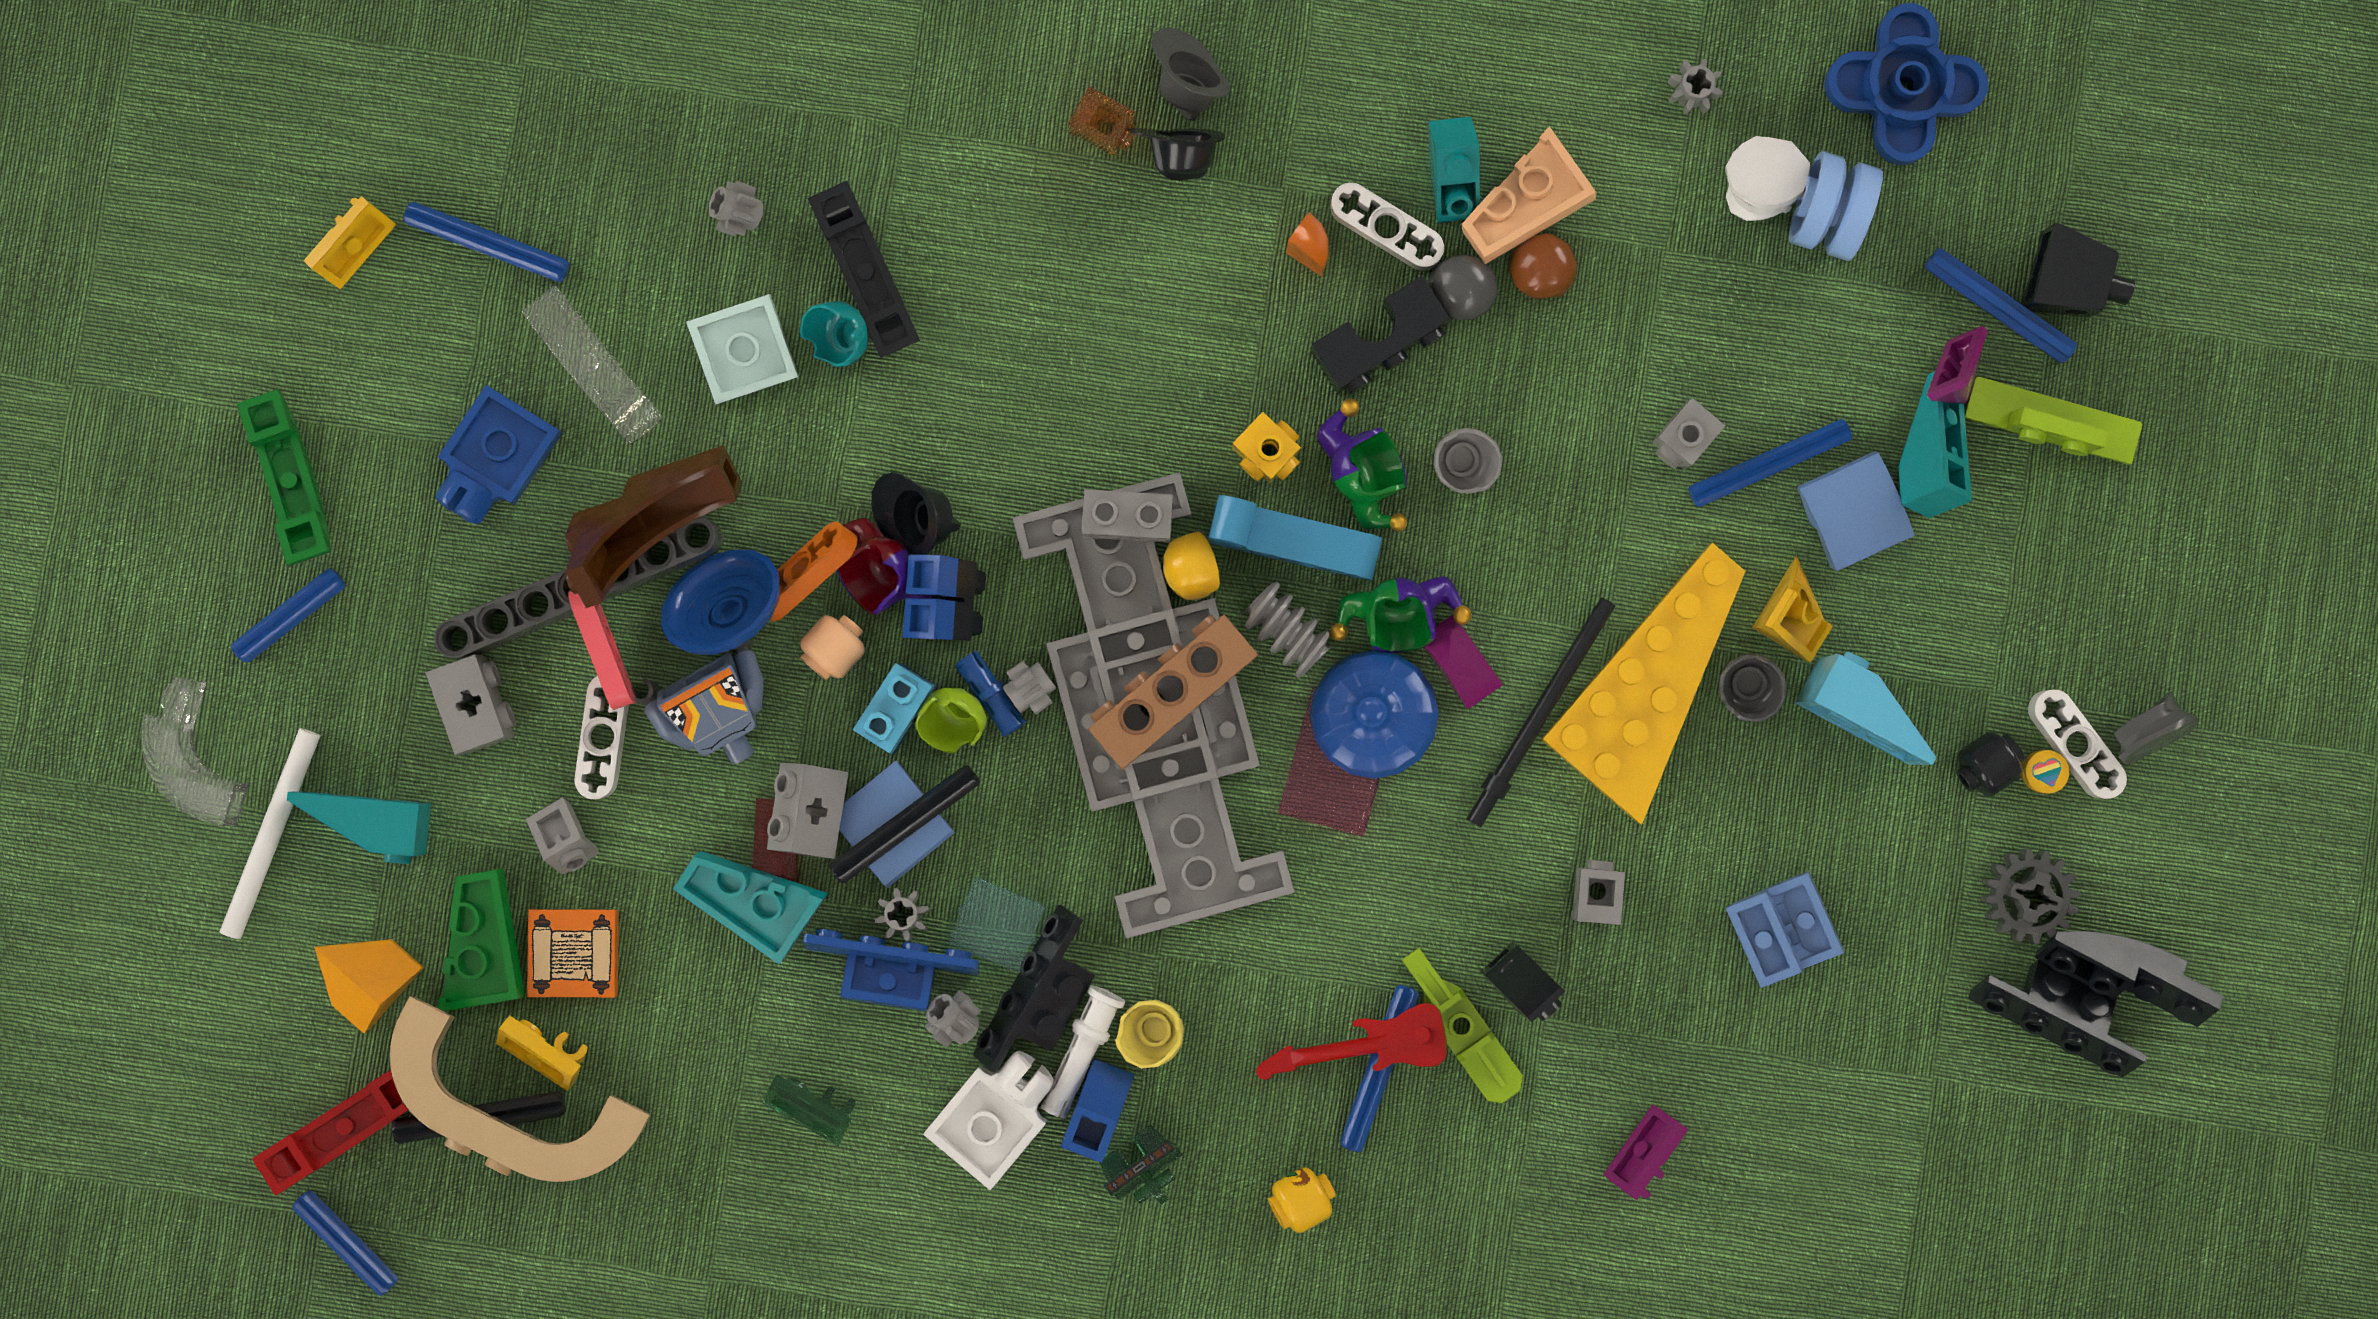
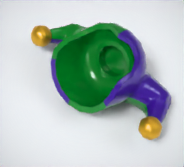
M1346 399L1342 403L1341 409L1327 419L1317 431L1319 444L1332 460L1331 476L1338 491L1350 500L1354 515L1364 529L1392 528L1397 532L1403 531L1407 527V518L1403 514L1397 513L1393 516L1381 514L1379 511L1382 499L1399 492L1407 485L1405 468L1400 454L1390 435L1381 427L1364 431L1353 437L1342 431L1346 419L1355 416L1360 408L1359 403L1355 399Z
M1441 576L1421 583L1406 578H1392L1381 582L1372 591L1356 592L1341 598L1336 623L1332 625L1329 633L1333 640L1343 641L1348 635L1347 625L1354 617H1359L1365 620L1369 641L1373 649L1380 652L1402 653L1417 650L1434 641L1436 637L1434 608L1440 603H1444L1452 608L1453 617L1460 625L1469 623L1472 619V613L1468 607L1463 605L1457 589L1448 577Z

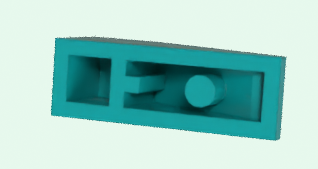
M1935 371L1927 376L1898 466L1900 481L1898 492L1901 498V505L1927 518L1934 517L1972 501L1964 404L1930 400L1927 392Z
M291 791L287 793L288 802L368 852L384 854V862L410 864L411 856L426 855L431 803L306 791Z

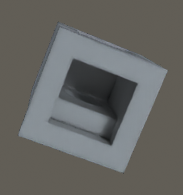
M1587 860V868L1576 867L1571 919L1580 922L1621 925L1625 872L1613 870L1614 862ZM1599 882L1603 886V894L1600 898L1593 899L1589 894V888L1593 883Z

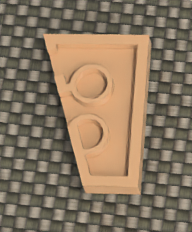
M1549 126L1539 137V142L1527 156L1524 154L1514 165V170L1499 187L1495 186L1462 223V232L1483 263L1487 264L1596 200V191Z

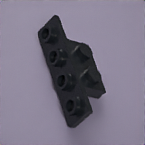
M1058 905L1054 913L1046 919L1040 938L1032 952L1028 953L1023 959L1020 973L1010 990L1002 996L998 1011L989 1027L978 1038L977 1048L973 1055L988 1070L994 1073L998 1071L1018 1035L1052 1051L1095 977L1089 970L1063 958L1084 920L1062 905Z
M2037 960L2030 966L2023 991L1992 975H1988L1970 990L1968 999L1981 1005L1987 1012L2000 1015L2020 1025L2026 1032L2039 1035L2059 1045L2065 1052L2078 1055L2098 1065L2109 1074L2124 1077L2146 1061V1054L2108 1035L2116 998L2112 999L2106 995L2096 993L2089 986L2066 974L2053 970L2049 965L2040 960Z

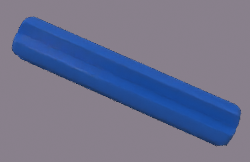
M326 569L231 644L234 654L242 662H251L343 590L346 585L343 578L334 569Z
M309 1190L303 1193L292 1205L293 1211L377 1295L382 1296L392 1289L398 1281V1276L313 1191Z

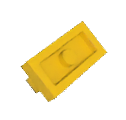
M362 196L359 199H351L350 203L353 206L343 218L339 215L335 218L337 225L329 230L303 260L311 269L339 289L346 284L397 225Z
M510 1015L500 1026L496 1040L497 1045L566 1091H569L577 1081L581 1068L580 1064L583 1062L588 1048L583 1044L576 1053L568 1054L562 1048L567 1042L568 1033L564 1031L559 1034L555 1039L554 1046H551L542 1037V1032L538 1027L524 1019L519 1022Z

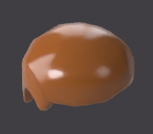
M1543 233L1536 234L1516 247L1511 254L1509 271L1515 286L1527 296L1534 299L1561 297L1576 281L1578 262L1568 243L1556 235Z

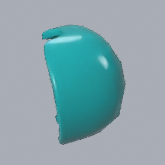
M844 301L820 303L810 306L802 315L800 336L802 339L813 343L815 348L814 358L829 362L834 367H844L855 364L866 351L869 341L867 326L863 316L852 305Z

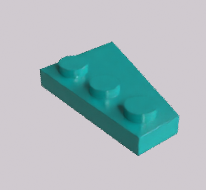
M699 851L693 856L673 888L677 893L777 964H780L786 958L828 895L826 892L703 851Z

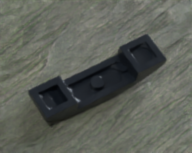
M848 181L807 198L858 309L865 320L867 330L880 358L919 342L920 339Z

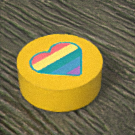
M2035 751L2028 755L2025 759L2026 762L2022 764V779L2028 788L2037 793H2055L2061 790L2068 781V763L2061 754L2055 751Z

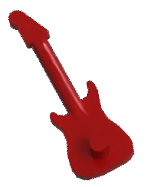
M1423 1003L1404 1011L1396 1018L1385 1021L1367 1018L1357 1019L1352 1022L1353 1026L1366 1029L1368 1037L1294 1049L1293 1046L1288 1045L1259 1064L1256 1074L1260 1079L1269 1080L1274 1074L1296 1071L1298 1066L1374 1053L1379 1055L1378 1062L1372 1067L1375 1071L1384 1070L1396 1063H1406L1419 1067H1435L1441 1065L1447 1055V1038L1443 1018L1436 1005Z

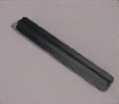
M968 765L959 768L831 862L829 865L831 873L840 883L848 882L980 784L977 774Z
M560 1091L473 1105L510 1125L561 1117L566 1112L565 1097ZM415 1116L398 1118L392 1123L393 1138L398 1144L443 1137V1135L428 1128Z

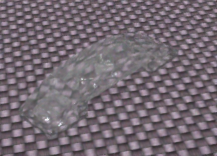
M554 284L521 311L567 372L630 445L664 419V416L611 355L557 285Z

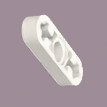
M1345 183L1339 186L1333 193L1330 204L1331 213L1342 225L1416 270L1425 271L1432 269L1440 261L1444 252V243L1436 231L1357 183ZM1352 194L1359 197L1357 205L1366 212H1368L1370 204L1377 207L1371 214L1367 227L1360 224L1364 215L1357 210H1351L1349 214L1342 211L1343 203L1339 200L1341 197L1349 199ZM1384 215L1394 217L1399 224L1398 234L1392 238L1379 236L1374 226L1375 221L1379 217ZM1407 227L1415 230L1409 237L1411 240L1418 244H1422L1425 239L1432 242L1430 250L1435 254L1433 257L1425 255L1422 260L1418 259L1415 256L1417 248L1407 241L1403 250L1396 246L1402 241Z
M598 676L590 682L587 688L574 779L578 792L588 799L606 798L615 791L618 785L629 705L613 710L609 705L608 713H618L617 720L608 717L594 718L595 710L604 712L605 698L598 697L599 688H602ZM600 724L608 725L614 732L613 743L610 747L603 750L595 747L591 740L593 729ZM589 753L595 756L611 755V763L601 762L600 775L607 777L606 785L598 786L597 792L593 791V784L586 782L587 774H594L597 761H588Z
M2044 690L2036 693L2029 702V717L2053 750L2065 758L2069 771L2084 791L2094 798L2110 799L2120 795L2127 783L2125 770L2071 698L2060 690ZM2044 701H2057L2060 705L2055 710L2057 716L2062 722H2069L2072 719L2074 724L2062 728L2056 735L2054 730L2062 726L2056 718L2043 716L2042 713L2047 708ZM2076 731L2084 734L2088 741L2087 751L2079 757L2070 754L2066 746L2068 737ZM2099 754L2100 759L2092 761ZM2092 761L2098 770L2110 771L2112 774L2108 779L2110 787H2097L2095 782L2099 780L2098 773L2093 767H2084L2082 769L2081 764Z

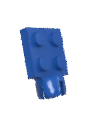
M485 385L438 455V458L449 466V474L436 492L435 498L445 508L473 524L481 523L492 505L499 500L508 501L515 506L563 433Z

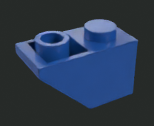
M1094 1058L1061 1144L1062 1148L1100 1163L1103 1162L1135 1073Z

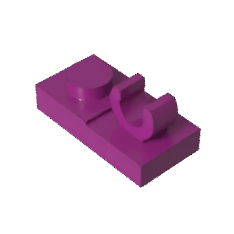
M1652 1104L1603 1176L1635 1200L1640 1196L1649 1198L1651 1193L1645 1188L1654 1175L1661 1180L1665 1175L1660 1169L1661 1165L1665 1164L1689 1129Z

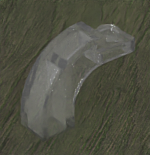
M173 676L172 683L167 685L162 695L161 706L164 708L163 715H144L141 739L143 757L148 773L161 794L183 813L195 819L222 827L237 826L249 783L223 777L212 772L202 763L194 747L193 729L206 682L187 677Z

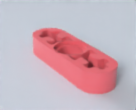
M568 591L573 614L610 707L616 710L635 703V694L601 604L586 608L579 594Z

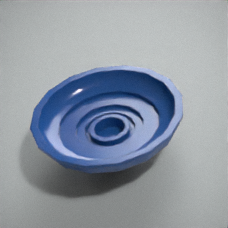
M728 550L707 557L687 570L670 589L661 608V628L672 645L692 654L715 655L735 649L757 635L771 619L779 601V572L769 557L754 550Z
M1376 650L1348 655L1329 668L1314 690L1310 711L1315 741L1328 760L1351 775L1373 779L1400 774L1419 761L1435 737L1439 715L1434 689L1420 668L1398 654Z

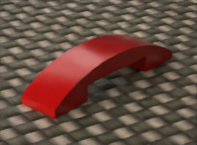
M391 1069L295 1133L289 1134L252 1158V1161L275 1196L332 1162L409 1111L396 1089Z

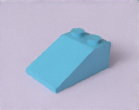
M1845 652L1844 656L1835 653L1832 656L1818 658L1795 704L1908 765H1933L1937 757L1880 676L1868 670L1870 665L1868 661L1850 652Z

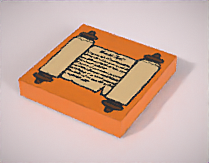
M529 909L527 997H617L619 909Z

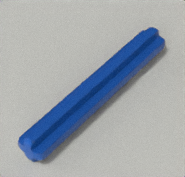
M410 202L404 213L403 221L414 228L557 282H563L567 276L570 263L559 256L416 202Z
M1936 249L1926 261L1925 268L1927 271L2058 363H2064L2074 353L2077 346L2074 340L1944 249Z
M1844 419L1837 420L1691 485L1688 488L1690 497L1696 507L1706 505L1850 441L1852 438L1851 430Z
M1397 985L1384 1021L1396 1018L1404 1011L1415 1007L1419 997L1418 991L1405 985ZM1378 1053L1371 1054L1340 1139L1341 1146L1353 1152H1361L1363 1150L1394 1065L1392 1064L1381 1071L1373 1070V1065L1379 1059Z

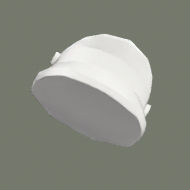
M1755 136L1742 143L1733 152L1725 168L1729 183L1726 199L1730 212L1746 221L1764 220L1782 212H1789L1792 208L1791 205L1805 193V185L1810 173V162L1792 141Z

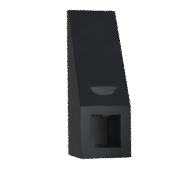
M1513 942L1480 971L1509 1004L1530 1022H1533L1537 1017L1544 1021L1562 1004L1558 998L1565 991Z

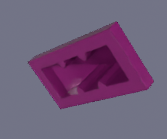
M1983 325L1946 342L1927 392V396L1931 401L1967 404L1988 333Z
M1453 614L1436 626L1434 641L1423 648L1468 710L1503 684L1462 625L1455 621Z

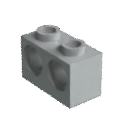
M1084 489L1083 538L1170 543L1173 495Z

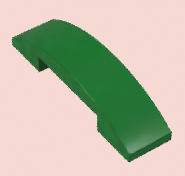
M276 389L236 403L248 443L256 448L279 522L274 524L286 565L292 566L330 553L329 531L316 478L299 430L281 391Z

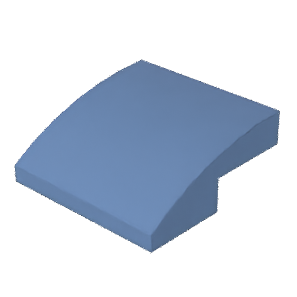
M1876 451L1797 487L1809 523L1817 529L1829 566L1835 571H1839L1915 536L1906 510L1901 505V498L1881 456Z
M894 761L844 802L839 830L853 847L924 794L899 762ZM940 813L868 867L884 886L889 888L955 832Z
M1809 871L1779 882L1726 906V911L1760 988L1802 973L1804 968L1844 953L1843 946Z

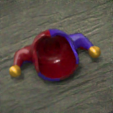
M864 517L843 524V526L857 536V546L852 556L837 569V573L847 592L862 609L876 616L899 600H905V598H939L906 594L908 556L911 554L901 543L885 537L874 523Z

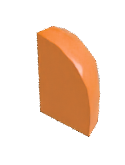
M1309 212L1289 238L1286 254L1322 277L1329 259V238L1323 224Z

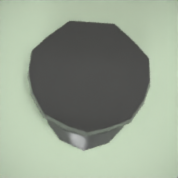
M2171 691L2149 710L2133 718L2114 732L2113 736L2121 747L2119 757L2125 764L2130 765L2191 733L2199 720L2195 715L2181 709L2175 700L2174 693Z

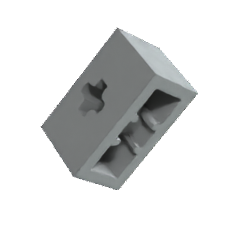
M474 654L425 672L454 755H468L515 737L512 727L516 726L515 716L507 701L502 702L497 686L501 685V677L492 660L488 661L486 656ZM473 696L481 697L482 701L481 704L476 706V711H470L467 705L473 701Z
M780 763L779 774L774 784L776 794L773 813L767 828L769 837L767 850L835 859L848 772L808 764Z

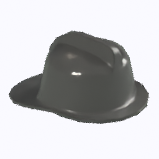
M1170 27L1161 28L1153 34L1151 44L1162 65L1159 91L1162 97L1174 105L1187 120H1195L1201 112L1212 105L1216 98L1225 97L1230 93L1229 82L1219 70L1206 47L1195 37L1182 30Z

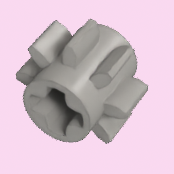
M1703 59L1698 66L1691 67L1687 60L1683 61L1680 65L1682 76L1674 74L1667 81L1669 85L1676 87L1669 102L1678 101L1684 106V115H1687L1692 108L1699 107L1703 114L1707 113L1710 109V102L1707 97L1713 100L1719 99L1723 93L1721 89L1715 87V81L1719 78L1721 72L1716 71L1712 73L1706 67V59ZM1691 80L1699 82V94H1694L1691 92Z
M728 181L726 188L720 186L713 192L709 202V215L719 220L716 230L732 236L736 234L744 236L746 230L752 231L759 225L763 215V203L761 200L753 198L756 187L740 181L736 183Z
M1022 660L1006 672L1011 681L1002 687L1020 713L1030 707L1035 714H1038L1053 703L1048 694L1054 691L1056 686L1039 662L1029 668Z
M894 888V899L889 903L882 899L878 900L880 906L884 907L885 910L884 916L876 918L875 923H887L890 926L886 933V938L891 940L898 931L903 933V938L906 942H911V931L916 928L922 931L927 930V927L920 920L921 915L928 913L930 908L928 906L918 907L915 904L919 898L917 891H913L907 899L903 898L898 888ZM903 904L908 910H913V915L907 918V925L904 927L900 922L892 920V915L898 913V905Z
M960 990L955 993L953 998L944 993L937 996L930 1003L926 1013L929 1022L925 1025V1028L933 1034L932 1038L946 1048L951 1044L952 1040L962 1045L971 1040L977 1033L979 1028L977 1015L981 1010L973 1004V1000Z

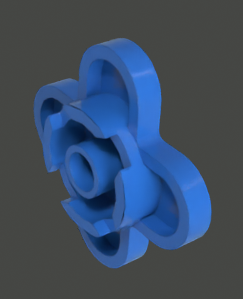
M1915 3L1900 4L1892 8L1883 17L1877 28L1876 52L1853 51L1840 56L1830 66L1824 80L1825 93L1829 101L1836 108L1848 113L1871 114L1873 116V141L1875 148L1883 159L1896 165L1915 163L1930 151L1936 136V117H1961L1969 114L1983 102L1988 90L1987 75L1977 61L1967 56L1944 55L1942 50L1938 48L1939 27L1936 18L1927 8ZM1900 80L1906 81L1910 86V90L1905 89Z

